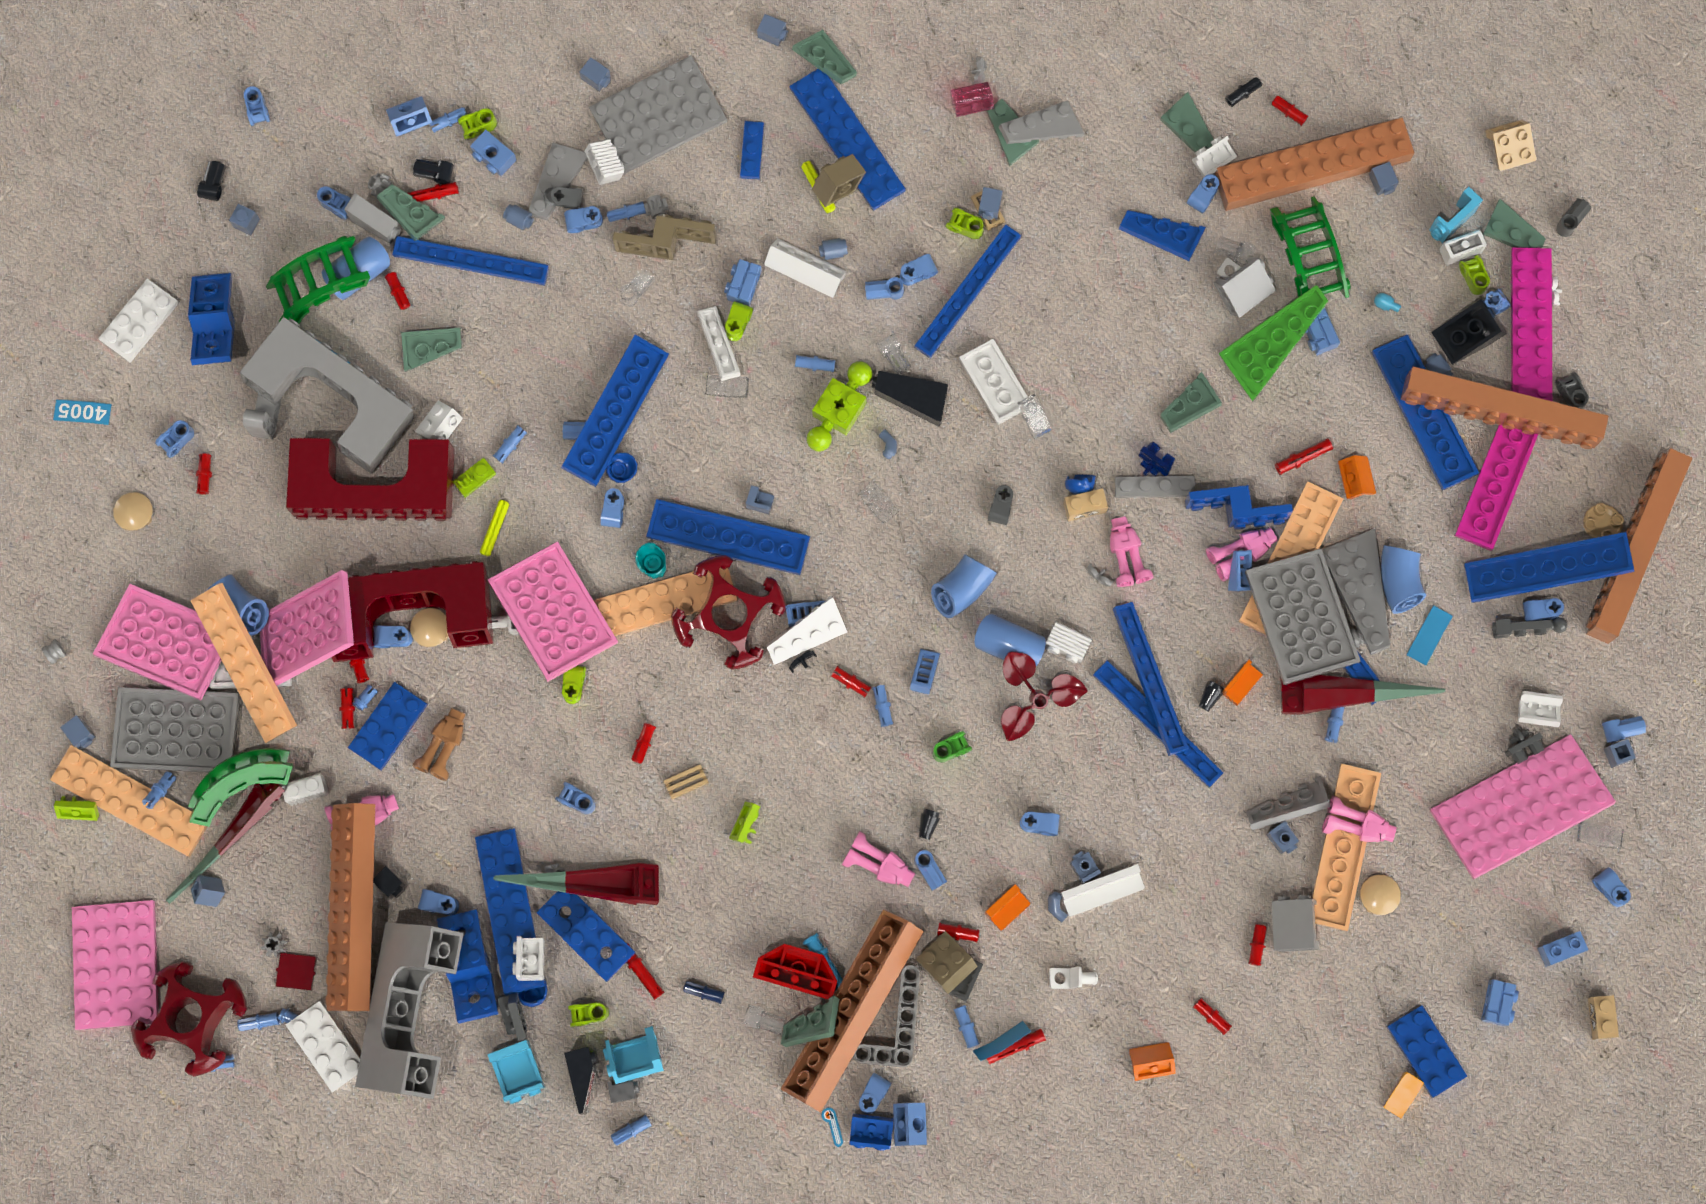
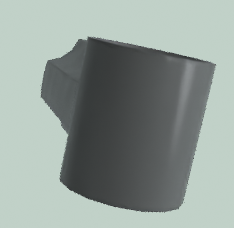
M1577 198L1567 213L1561 218L1556 226V231L1560 236L1569 237L1572 235L1591 210V206L1586 200ZM1564 223H1568L1571 228L1566 227Z

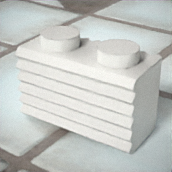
M607 139L588 144L585 154L599 185L620 180L624 174V165L618 159L617 149L615 145H612L611 140Z
M1479 229L1443 242V245L1440 247V253L1445 264L1449 266V264H1456L1460 260H1467L1471 256L1474 257L1475 255L1482 254L1487 244Z
M1055 622L1045 646L1048 647L1047 650L1055 655L1061 653L1066 656V660L1076 664L1077 661L1079 663L1082 662L1092 638Z
M320 773L289 782L287 785L282 784L285 790L283 792L284 800L291 806L297 805V803L301 804V802L304 803L305 801L308 802L309 799L313 800V798L328 796L329 794L325 777Z

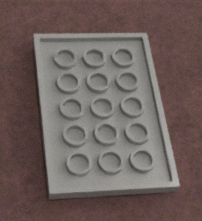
M692 56L589 107L606 140L610 139L612 145H615L618 159L624 165L625 174L727 122L726 116Z
M1322 549L1245 571L1283 685L1357 664L1361 661Z
M118 687L110 767L209 773L218 764L234 756L240 694L205 692L200 701L177 690Z

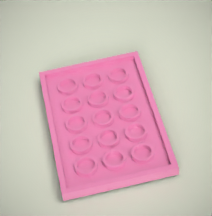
M558 542L488 579L489 585L547 682L618 643Z
M341 570L269 610L267 623L263 630L260 631L261 656L276 686L354 645L347 572Z
M129 584L93 652V655L200 701L222 661L195 610L132 584Z
M155 901L72 907L75 1030L132 1026L136 1020L152 1024L159 1013L158 986L152 984V980L157 973Z

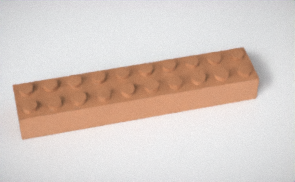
M1399 118L1216 168L1215 176L1219 179L1218 190L1225 211L1365 174L1370 172L1372 168L1390 162L1391 166L1409 162L1414 155V150L1404 120Z
M1412 367L1406 376L1400 399L1409 405L1420 404L1429 410L1440 409L1449 415L1460 414L1469 420L1479 419L1483 420L1485 424H1499L1505 429L1513 430L1515 428L1529 435L1539 434L1544 439H1559L1564 444L1574 443L1584 449L1595 448L1604 439L1609 418L1608 415L1417 367Z
M1670 448L1666 453L1662 452L1660 457L1656 458L1652 467L1655 471L1652 475H1649L1645 483L1647 489L1638 500L1640 506L1638 510L1633 512L1630 519L1633 523L1625 531L1629 542L1634 572L1611 576L1608 581L1604 582L1601 588L1603 595L1595 602L1593 609L1596 611L1593 617L1590 616L1587 621L1586 628L1588 630L1586 635L1607 644L1619 636L1693 459L1692 457Z
M375 804L333 805L331 812L332 850L330 852L331 871L329 874L331 884L329 893L330 912L328 914L329 933L327 936L329 949L327 955L328 974L326 977L327 996L325 1002L327 1011H370Z
M886 910L881 912L834 995L839 998L834 1036L807 1042L782 1085V1091L821 1113L924 931L911 922Z

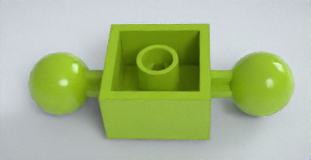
M857 361L849 366L847 371L849 381L846 385L832 378L812 410L813 417L820 420L822 424L812 428L807 434L806 441L812 450L821 452L830 446L832 441L830 432L832 429L847 436L867 404L866 396L856 391L859 386L868 384L872 378V369L866 362ZM836 405H843V408L839 407V409H836Z

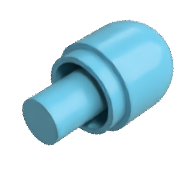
M1379 293L1374 298L1375 305L1384 311L1391 309L1399 312L1401 305L1395 303V299L1388 294Z

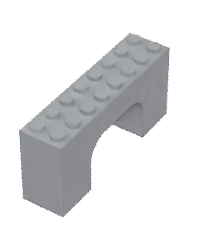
M283 317L240 371L243 383L274 405L278 403L292 383L301 377H315L353 403L358 409L355 419L337 441L339 451L372 474L413 421L412 405L405 399L399 400L395 397L396 394L391 389L381 387L379 385L380 382L374 377L364 375V371L355 364L352 366L347 363V358L342 354L338 353L336 355L331 351L332 348L323 341L319 343L308 330L304 332L298 328L299 324L293 319L287 320Z
M385 923L355 1087L434 1099L441 1057L417 1052L414 1046L415 1025L422 988L427 978L436 972L456 974L464 933L433 926Z

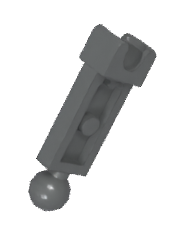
M1561 617L1555 618L1553 621L1511 622L1510 619H1500L1492 623L1494 639L1508 638L1511 634H1514L1515 637L1526 636V633L1545 635L1549 630L1562 633L1566 631L1568 624Z

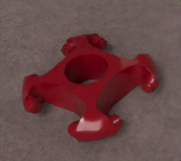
M719 555L701 561L695 565L693 574L700 578L702 576L706 577L708 572L712 577L710 590L702 608L689 622H684L686 618L685 612L675 608L671 614L672 626L679 643L686 648H690L694 641L693 635L688 633L691 629H703L720 635L737 650V656H727L724 665L731 670L741 669L760 661L764 650L756 646L754 649L751 648L749 653L745 650V642L752 621L767 603H773L770 608L773 610L772 613L781 617L786 609L785 600L778 582L771 577H766L763 582L764 590L768 591L764 596L751 595L730 585L721 577L719 569H729L733 559L727 555ZM724 595H734L744 605L745 615L743 621L733 629H721L712 619L711 611L713 604Z
M182 961L169 965L155 974L152 980L153 985L162 988L168 982L162 1007L149 1028L145 1026L146 1023L136 1020L131 1027V1034L137 1051L145 1059L154 1058L156 1050L152 1044L155 1041L175 1042L189 1047L195 1053L196 1058L195 1061L186 1065L185 1072L196 1077L211 1072L224 1064L226 1053L216 1050V1052L212 1051L211 1056H209L215 1029L228 1008L232 1006V1014L242 1017L247 1010V1004L240 985L231 978H225L222 984L224 993L218 996L193 992L184 987L181 980L182 976L190 975L193 971V965ZM189 1004H199L202 1016L197 1027L187 1033H178L175 1022L180 1010Z

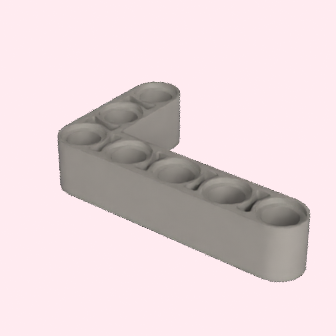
M258 394L255 410H245L243 426L252 437L273 440L281 399L274 405Z
M908 965L904 967L901 973L895 1047L859 1044L857 1050L860 1048L866 1049L868 1056L866 1059L860 1060L856 1056V1050L853 1055L856 1062L902 1068L911 1064L920 978L919 970L915 966ZM907 970L915 971L916 978L909 981L905 978L904 974ZM906 990L914 993L915 997L912 1001L904 1000L903 993ZM910 1011L913 1015L912 1020L904 1022L901 1019L902 1012ZM903 1031L911 1035V1040L907 1043H903L899 1039V1034ZM880 1050H885L889 1055L888 1059L884 1062L877 1059L876 1055ZM899 1053H907L909 1061L904 1064L900 1063L897 1060Z

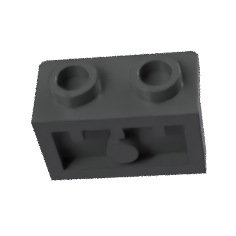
M518 993L499 996L497 1000L507 1034H516L518 1041L525 1040L528 1028Z

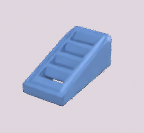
M1252 550L1233 551L1228 591L1251 590L1245 571L1252 569Z
M825 600L785 605L789 627L794 626L795 622L802 618L800 609H804L805 616L809 614L808 608L814 609L816 606L824 603ZM794 610L797 611L798 619H794L793 617Z
M920 649L910 690L930 694L940 653ZM923 658H927V659L934 660V662L931 663V662L923 661L922 659H923ZM920 666H925V667H929V668H932V669H931V670H928V669L920 668ZM918 674L927 675L929 678L918 676Z

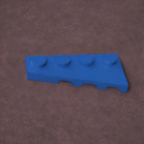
M1127 210L1119 226V230L1187 261H1190L1206 228L1203 226H1190L1189 223L1181 222V224L1171 222L1170 219L1166 218L1157 219L1153 218L1152 215Z

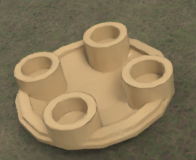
M137 492L127 493L116 501L113 508V516L116 523L124 530H139L151 523L152 505L150 500L143 494Z
M1598 503L1591 507L1585 513L1583 519L1586 533L1591 538L1621 533L1624 522L1623 516L1618 511L1604 503Z
M434 608L419 611L413 617L410 624V633L413 639L420 646L435 647L447 640L446 615Z
M1374 875L1362 884L1360 899L1369 913L1386 915L1398 907L1401 892L1398 884L1391 877Z

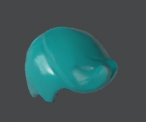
M648 542L637 550L635 563L638 569L653 579L663 577L666 571V556L662 549L656 544Z

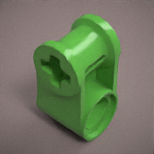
M961 731L938 742L933 749V758L937 762L943 763L972 751V747L968 745L964 737L965 732ZM945 748L947 755L944 757L939 756L937 749Z

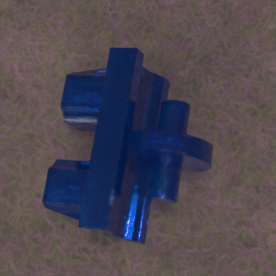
M1151 442L1147 447L1143 446L1138 455L1143 459L1140 464L1145 468L1143 475L1147 476L1151 473L1155 477L1158 473L1168 476L1175 458L1168 453L1162 460L1157 457L1156 454L1161 448L1155 442Z

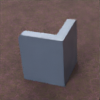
M751 485L746 508L769 515L774 495L761 492L759 487Z
M198 875L191 888L194 904L217 907L225 894V890L220 878Z

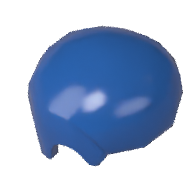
M616 453L609 462L606 473L612 481L625 483L636 475L637 462L629 453Z
M1077 474L1073 479H1070L1068 476L1065 480V487L1075 495L1093 491L1096 476Z
M544 979V987L517 992L520 1003L528 1007L541 1005L547 997L546 980Z

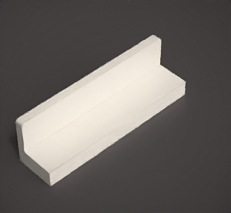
M778 238L770 246L764 263L765 266L832 298L835 296L838 286L845 278L847 272Z
M1138 864L1061 892L1068 916H1074L1144 890L1145 886L1139 874L1141 871Z

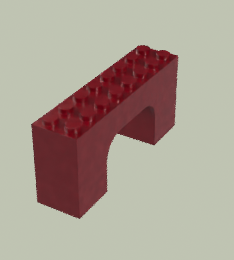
M290 438L286 508L298 520H307L308 517H316L317 520H327L328 517H335L336 520H347V517L361 521L367 520V518H375V520L385 521L387 518H395L397 521H406L407 518H415L414 520L426 521L427 518H434L436 521H446V518H452V481L454 476L455 449L449 439H409L408 469L401 481L393 485H343L336 482L337 448L330 438Z
M472 561L469 564L462 565L454 563L444 567L431 566L427 569L412 568L409 571L400 572L393 570L384 574L371 573L367 576H350L348 578L354 645L332 656L333 662L374 658L373 626L376 620L387 612L427 607L444 609L446 611L447 634L453 648L494 644L490 585L484 563Z

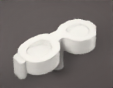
M1552 276V305L1558 306L1560 305L1559 293H1562V289H1556L1558 277Z

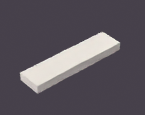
M716 306L698 310L697 315L721 381L740 376L737 362Z

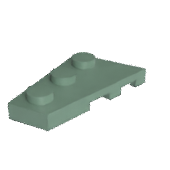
M823 29L792 47L794 52L839 84L847 82L857 74V71Z
M1187 92L1160 120L1193 152H1196L1204 146L1206 149L1212 146L1211 141L1214 139Z
M1000 99L987 110L988 117L998 136L1001 148L1006 155L1009 167L1039 143V140H1032L1025 143L1007 144L999 126L1002 123L1019 117L1003 99Z
M393 184L377 195L380 203L414 241L445 219V216L440 213L437 214L429 206L414 200L411 195Z
M1501 199L1498 200L1483 233L1485 236L1515 248H1542L1546 240L1544 236Z
M461 328L401 332L404 372L462 348Z
M1201 372L1192 384H1189L1185 391L1160 414V418L1169 432L1172 433L1222 406V402Z
M832 996L828 999V1003L823 1006L820 1004L815 1006L814 1011L808 1015L802 1014L783 1026L781 1044L785 1047H790L834 1036L839 998Z

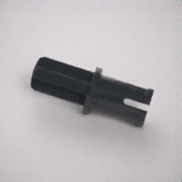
M1255 77L1243 86L1239 85L1237 90L1225 97L1228 105L1233 107L1244 98L1248 99L1251 93L1262 86L1260 79Z

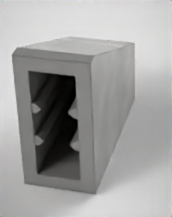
M354 193L345 207L351 222L390 244L393 240H396L401 232L399 223Z

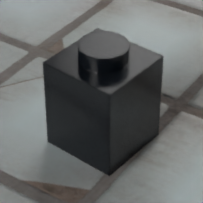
M387 866L373 878V883L391 900L394 897L398 898L404 892L403 887L406 884Z

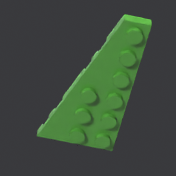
M1317 285L1219 353L1252 402L1327 305L1328 300Z

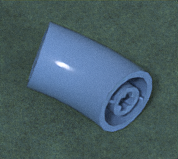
M366 237L350 249L358 271H368L370 275L369 282L390 266V258L387 251L374 238ZM341 255L331 263L337 278L342 279L351 274L344 255ZM324 268L322 270V277L325 283L328 284L329 278ZM361 288L343 294L338 291L334 294L338 298L346 300Z
M1383 545L1381 556L1383 591L1392 613H1403L1417 606L1426 597L1419 570L1421 554Z
M964 554L957 566L946 577L933 585L931 595L935 607L944 617L953 618L967 609L983 594L997 575V572Z
M232 574L223 577L207 589L209 590L215 585L223 583L248 633L252 636L263 630L269 617L267 604L244 589Z
M994 614L987 615L981 621L974 641L977 649L1001 660H1004L1010 651L1025 653L1032 657L1036 666L1043 656L1046 645L1044 636Z

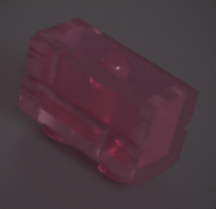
M988 82L950 90L952 106L956 117L994 109L993 95Z

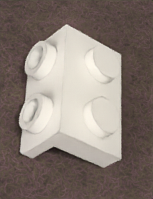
M1219 136L1211 141L1212 146L1207 149L1204 146L1195 152L1196 157L1191 160L1203 178L1208 174H1213L1216 168L1226 165L1237 157L1227 142L1229 140L1228 136L1224 138Z
M438 400L415 432L424 439H448L461 422L462 417L453 408Z
M1523 691L1518 701V722L1559 727L1561 723L1560 706L1563 696Z
M517 936V942L513 943V954H516V962H513V975H516L519 981L544 980V938H522Z

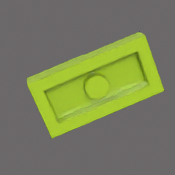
M483 457L452 482L466 498L494 477L496 472Z
M62 796L60 801H55L54 803L57 819L98 820L99 812L96 802L77 801L75 796H73L72 801H66V797Z
M745 801L729 839L740 843H752V841L747 839V834L749 832L756 834V831L750 827L758 818L760 806Z

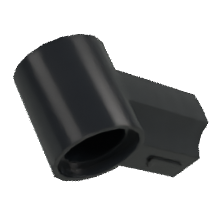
M416 159L413 175L415 177L431 179L438 184H449L454 164L443 160L432 162Z
M217 161L208 162L204 179L198 185L197 196L199 198L219 201L222 193L221 183L226 169L224 164Z

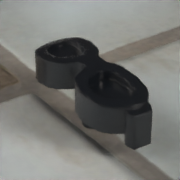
M814 651L803 653L791 663L790 671L794 673V669L801 663L805 669L809 666L805 660L813 656L817 657Z

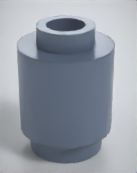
M509 204L504 211L503 218L506 219V222L521 230L529 229L533 223L532 213L517 205Z
M836 238L822 241V245L819 246L820 257L830 260L847 255L846 240Z
M1435 353L1426 359L1428 363L1425 366L1429 371L1449 376L1453 375L1451 372L1452 368L1442 354L1437 356Z

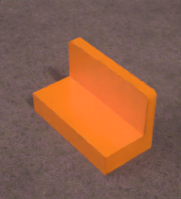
M1353 455L1338 461L1347 499L1376 494L1367 456Z
M1251 660L1246 662L1222 692L1236 706H1238L1263 675L1251 665Z
M1016 884L985 912V915L1000 931L1004 930L1030 906V902L1020 892L1021 890Z
M1169 1042L1129 1049L1135 1081L1175 1074L1174 1057Z

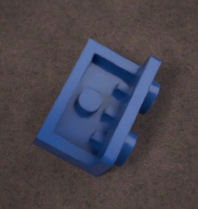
M853 1114L849 1145H853L856 1148L870 1147L879 1151L890 1150L894 1118Z

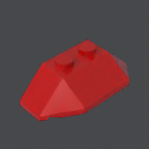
M783 944L758 957L753 978L824 999H829L834 995L837 979L824 955Z

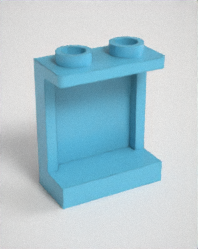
M1468 187L1456 204L1461 211L1449 222H1446L1440 216L1436 217L1429 229L1431 236L1443 244L1475 214L1483 199Z
M653 1026L644 1028L646 1036L615 1045H611L609 1039L605 1040L606 1048L603 1049L605 1060H609V1065H606L609 1077L613 1076L616 1084L664 1071Z
M528 1040L487 1054L490 1063L493 1065L504 1102L509 1101L510 1104H514L522 1100L521 1096L529 1094L532 1097L540 1094V1089L545 1088Z

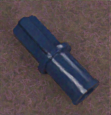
M686 981L683 988L685 993L701 997V1000L707 999L719 1004L722 1003L725 994L724 991L707 987V984L703 986L691 981Z

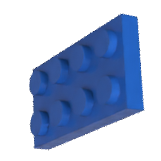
M394 682L348 748L382 771L428 704Z
M1423 1005L1387 1026V1029L1416 1075L1424 1082L1423 1086L1431 1098L1468 1077Z

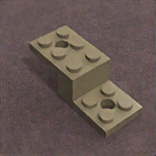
M663 214L662 216H656L653 238L647 234L632 235L627 231L614 232L613 243L616 252L673 260L677 239L716 244L717 235L715 224H712L710 221L701 220L697 222L687 217L677 219L671 215Z

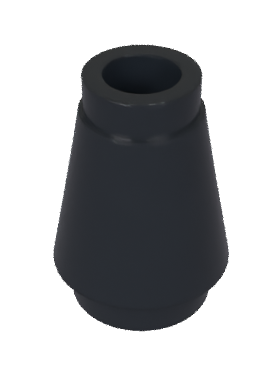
M1210 681L1208 685H1205L1198 706L1209 712L1223 695L1224 688Z
M924 808L920 818L919 837L930 840L940 820L939 812Z

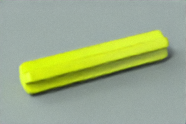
M806 161L802 164L801 168L813 188L815 179L819 175L812 162ZM821 203L826 213H831L836 208L834 203L827 207H824Z
M498 501L480 549V553L484 556L489 557L491 555L509 507L507 501Z

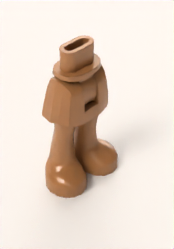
M451 708L448 716L445 715L431 731L433 738L423 756L416 759L412 765L415 769L424 773H429L430 771L432 776L447 781L449 773L446 770V763L454 747L460 746L464 725L462 721L465 714ZM441 742L445 743L436 762L431 768L432 760Z

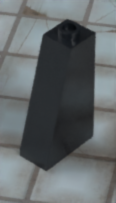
M878 371V376L873 377L872 388H875L876 396L936 426L941 425L948 384Z

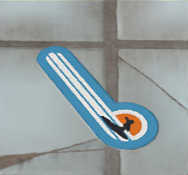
M826 1108L822 1112V1118L825 1122H829L834 1144L840 1147L843 1144V1139L836 1112L832 1108Z

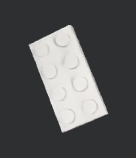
M146 279L98 339L131 363L179 302L149 279Z
M994 339L959 357L961 364L997 425L1032 407V403Z
M318 1001L286 1024V1027L331 1092H334L357 1076L360 1057L321 1001Z

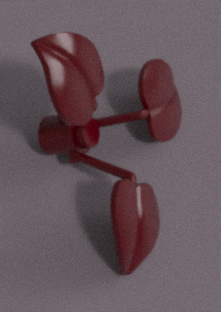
M1008 652L1003 661L1004 678L1013 686H1018L1024 681L1031 691L1029 695L1031 705L1025 706L1023 709L1013 705L1004 710L1001 716V726L1006 740H1016L1031 730L1035 717L1026 710L1045 708L1051 693L1053 702L1058 706H1071L1088 692L1085 685L1072 675L1059 674L1051 681L1053 689H1049L1045 695L1041 690H1034L1027 680L1036 671V664L1032 657L1025 653Z

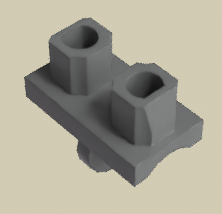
M1516 728L1512 731L1514 737L1510 738L1509 742L1511 744L1517 742L1518 744L1504 753L1507 758L1511 756L1515 763L1520 764L1528 759L1523 751L1524 748L1529 747L1533 755L1544 751L1543 744L1540 741L1543 736L1541 733H1538L1525 740L1524 738L1529 735V732L1527 730L1520 732Z

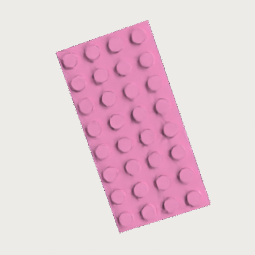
M1571 734L1544 748V751L1527 757L1528 759L1520 764L1516 763L1430 810L1473 880L1615 804L1616 801Z

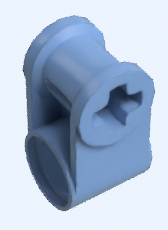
M248 87L244 91V99L250 125L254 126L255 123L263 121L270 122L269 112L262 93L257 87ZM253 95H258L256 100H250Z
M1212 174L1206 175L1192 192L1186 204L1203 214L1217 193L1219 179ZM1210 183L1213 184L1210 188L1206 187Z
M321 187L317 192V198L321 206L339 218L346 220L347 213L345 207L351 198L330 187ZM325 195H331L328 201L322 200Z
M594 206L571 209L564 212L568 233H579L584 230L598 228L603 223L600 210Z
M925 254L916 260L904 264L901 267L899 278L904 285L910 286L935 276L938 270L930 254Z
M176 421L166 432L157 438L155 444L161 446L169 458L174 457L194 437V429L185 421ZM183 427H186L187 430L185 434L180 435V430Z
M612 488L605 493L601 513V526L621 528L624 497L618 489ZM614 495H617L618 499L613 503L610 498H614Z
M1556 598L1523 602L1525 621L1554 620L1563 612V602ZM1551 606H1553L1554 609H1557L1555 613L1553 610L1549 609Z
M374 626L373 647L375 648L407 647L413 642L410 631L403 626Z
M564 782V788L555 800L582 814L592 813L596 807L592 797L580 791L577 787ZM583 800H590L588 808L582 809L580 807Z
M1027 812L1020 820V827L1023 831L1029 833L1058 836L1060 815L1055 813ZM1028 818H1031V821L1034 822L1031 826H1028V822H1025Z
M1606 868L1592 879L1595 887L1613 906L1621 907L1630 901V891L1611 868ZM1618 894H1623V897L1620 900L1616 899Z
M423 889L418 909L432 913L454 915L459 910V902L453 897ZM450 902L452 908H446L445 903Z
M873 1073L859 1100L860 1110L865 1114L874 1113L888 1092L892 1082ZM871 1099L874 1106L865 1109L863 1101Z

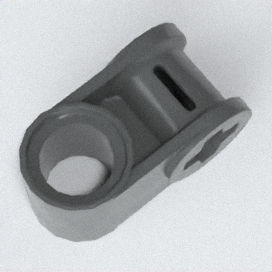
M555 187L548 188L544 192V201L548 205L568 209H581L582 189Z
M1576 372L1570 373V376L1562 380H1555L1556 388L1568 406L1580 409L1585 407L1589 396ZM1573 398H1579L1582 404H1577Z
M1002 485L997 488L987 521L1007 525L1013 498V491L1009 486ZM1002 492H1006L1007 497L1005 500L1001 499Z

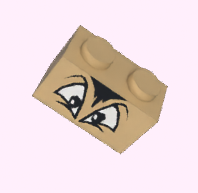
M1103 488L1065 497L1063 501L1068 522L1103 514L1108 509Z
M1614 995L1588 998L1592 1040L1619 1037Z

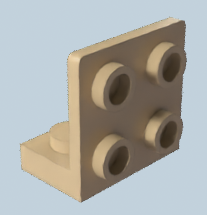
M1521 119L1485 130L1486 138L1494 143L1498 170L1502 171L1536 161L1530 123Z

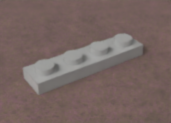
M1195 476L1115 477V498L1187 497L1189 492L1195 491Z

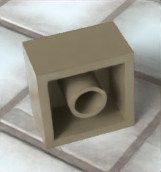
M853 154L847 157L842 156L835 163H828L821 168V173L815 179L812 191L824 207H827L854 193L866 171Z
M946 931L916 958L921 968L947 994L978 967L973 958Z

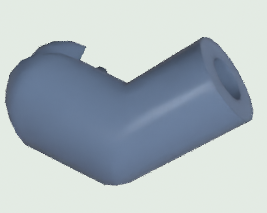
M885 429L879 434V437L885 443V450L882 453L886 459H891L897 453V441Z
M1053 892L1047 899L1048 911L1062 923L1068 915L1060 909L1061 894Z

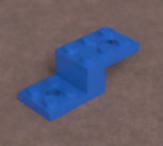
M231 273L192 277L188 318L193 331L190 358L192 365L232 361L235 320L230 306Z
M1249 485L1193 491L1188 493L1185 500L1186 509H1191V511H1199L1203 507L1211 506V509H1217L1225 505L1228 528L1234 527L1236 530L1244 529L1247 525H1254V527H1263L1266 523L1281 525L1288 521L1293 512L1292 504L1252 508Z
M557 891L536 912L606 982L636 953L576 894ZM563 907L571 909V915L568 918L560 916V910ZM605 947H609L612 950V955L608 959H604L601 956V950Z
M477 909L438 918V928L456 932L459 930L466 931L462 939L456 974L446 973L451 983L458 1024L499 1014L490 960L484 949ZM473 995L480 996L479 1001L476 1003H471L470 998Z

